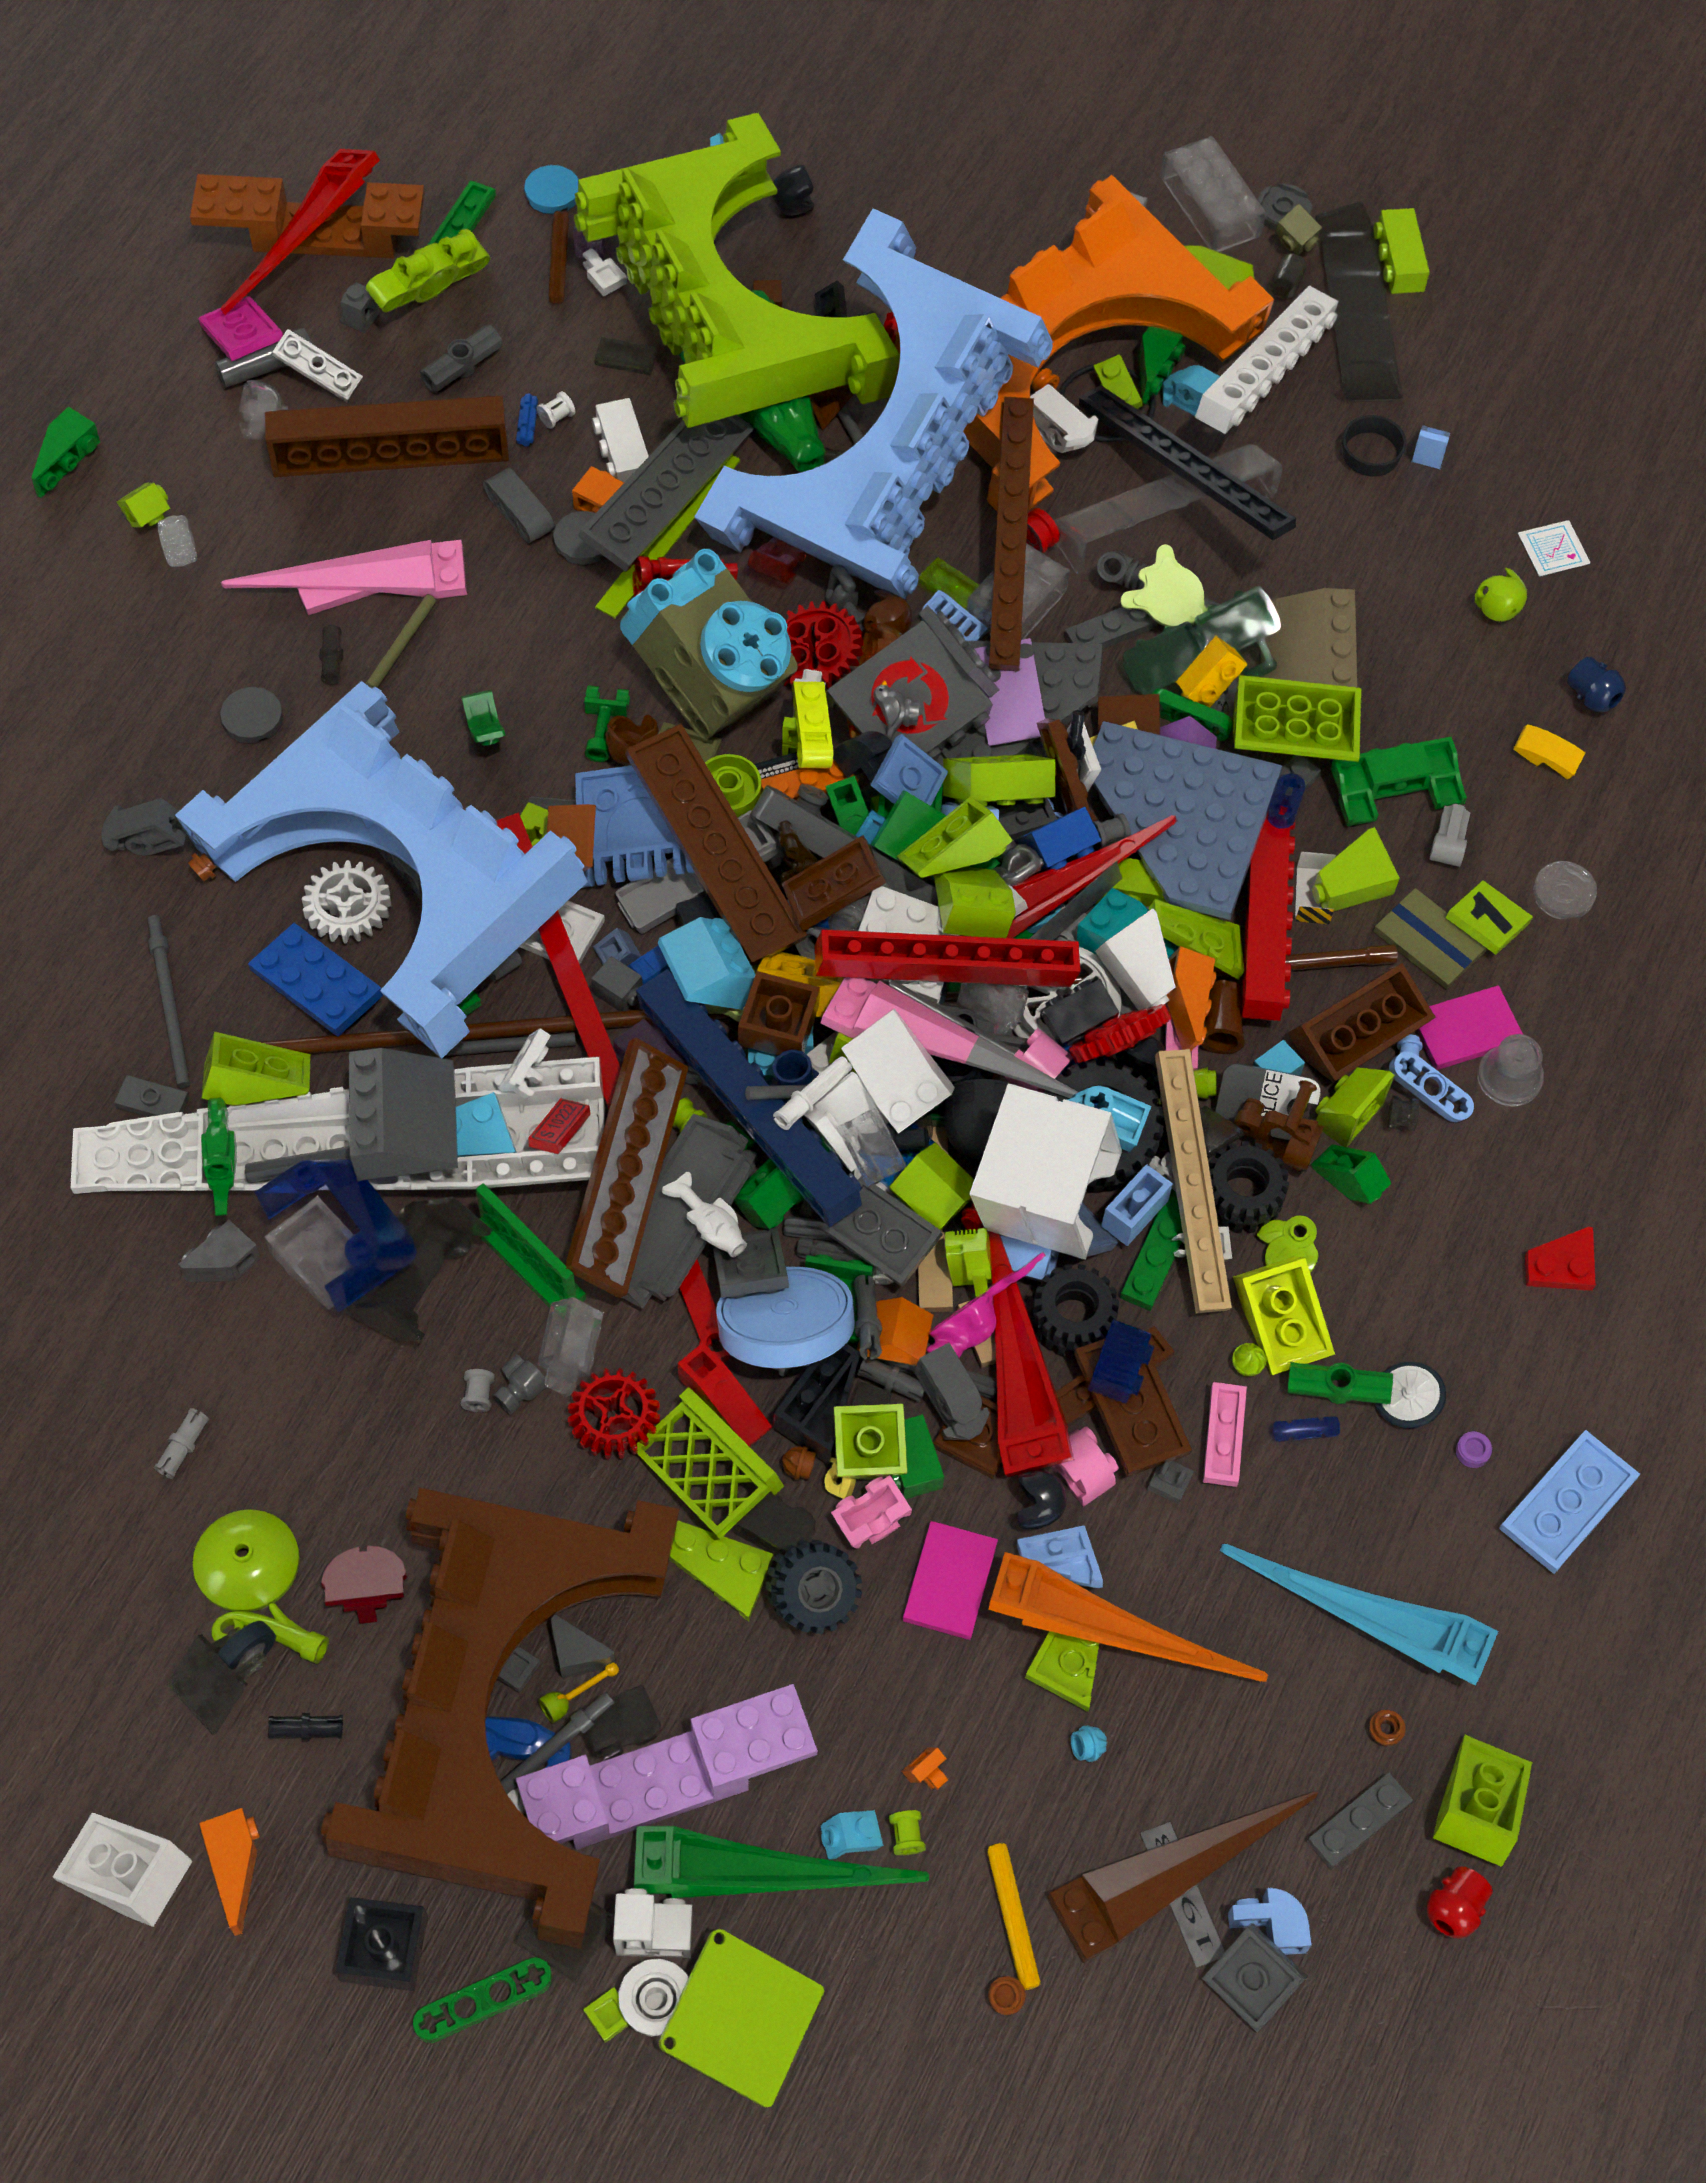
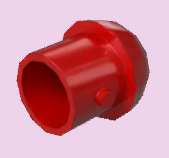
M1456 1867L1450 1877L1447 1876L1442 1880L1444 1884L1442 1890H1434L1431 1893L1427 1903V1914L1429 1921L1438 1931L1453 1939H1462L1471 1935L1481 1925L1480 1917L1486 1913V1909L1483 1907L1493 1891L1489 1882L1475 1870L1467 1867Z

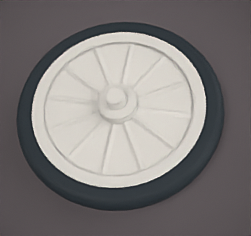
M1409 1361L1395 1364L1384 1371L1385 1373H1393L1391 1404L1375 1403V1406L1386 1421L1402 1428H1417L1429 1424L1438 1417L1446 1402V1387L1441 1376L1433 1368L1423 1363Z

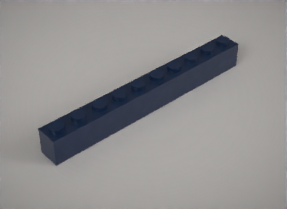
M668 969L636 989L640 1008L828 1227H831L862 1206L860 1196L862 1187L857 1178L852 1173L847 1175L843 1171L842 1164L833 1151L827 1152L822 1147L819 1135L814 1129L810 1128L808 1130L802 1124V1117L789 1130H784L777 1125L773 1114L785 1105L784 1099H746L745 1090L747 1086H769L764 1080L765 1077L762 1070L755 1062L750 1064L747 1061L745 1052L740 1044L735 1040L731 1042L726 1037L725 1028L719 1020H712L707 1015L708 1010L704 1004L685 1000L674 976Z

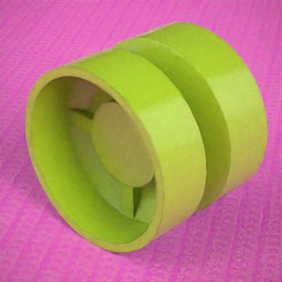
M734 754L718 755L707 760L705 764L737 818L750 810L752 811L761 796V775L757 767L750 760Z

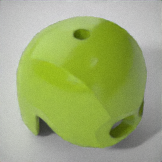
M1506 567V576L1497 575L1487 578L1480 584L1475 594V603L1488 618L1498 622L1514 618L1523 609L1527 600L1525 584L1512 569ZM1488 587V592L1484 595L1483 590Z

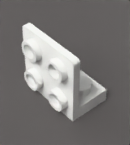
M850 1072L813 1105V1111L810 1114H804L830 1151H833L840 1162L851 1172L862 1164L854 1154L860 1146V1133H875L889 1122L855 1072Z

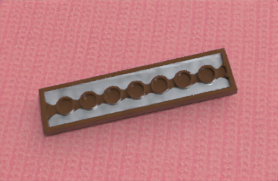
M637 1037L628 1042L565 1264L567 1266L566 1269H570L575 1276L618 1298L624 1297L628 1293L689 1068Z

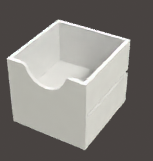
M1008 1083L969 1194L984 1228H987V1231L1086 1260L1093 1239V1233L1083 1224L1078 1213L1087 1186L1096 1179L1113 1176L1122 1153L1112 1113L1063 1099V1102H1060L1055 1096Z

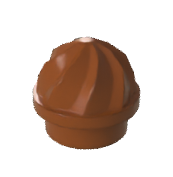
M793 1447L782 1458L785 1473L795 1478V1480L799 1481L800 1478L810 1479L816 1453L807 1451L808 1447Z

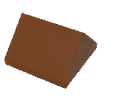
M596 805L548 806L547 833L551 830L559 838L567 837L577 849L575 855L584 864L582 870L586 871L592 868Z

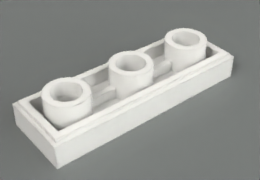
M287 329L272 352V356L347 403L363 380L362 375ZM320 362L322 366L317 368L313 366V363Z

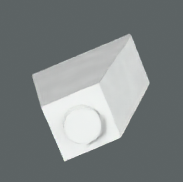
M1151 909L1107 940L1095 951L1138 1010L1167 1003L1169 1001L1167 994L1176 988L1156 911Z

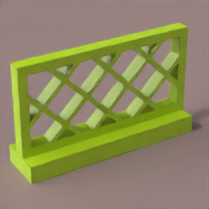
M688 1387L679 1395L682 1402L655 1426L656 1433L646 1434L649 1444L644 1446L640 1442L637 1443L638 1453L636 1454L721 1539L769 1492L775 1496L784 1487V1484L777 1474ZM685 1414L690 1419L689 1432L673 1433L674 1424ZM697 1427H698L702 1432H696ZM710 1439L712 1441L711 1453L694 1455L695 1440ZM688 1440L687 1455L671 1456L672 1441ZM665 1441L664 1456L650 1457L645 1452L654 1442ZM731 1460L733 1462L732 1475L715 1476L717 1461ZM693 1462H710L708 1477H692ZM670 1463H686L685 1478H670ZM657 1464H663V1469H661ZM739 1469H740L745 1475H739ZM753 1482L758 1487L748 1498H737L738 1483ZM731 1483L730 1498L713 1499L715 1484ZM708 1484L706 1499L692 1500L690 1498L691 1485ZM684 1485V1491L679 1486ZM729 1506L728 1517L717 1526L711 1520L712 1508ZM699 1507H706L705 1513Z

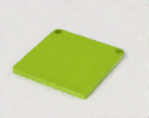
M721 1929L714 1930L710 1933L660 2037L659 2047L668 2055L762 2107H771L823 1996L824 1987ZM716 1933H720L723 1937L721 1944H717L714 1941ZM667 2037L673 2040L671 2049H667L664 2045Z

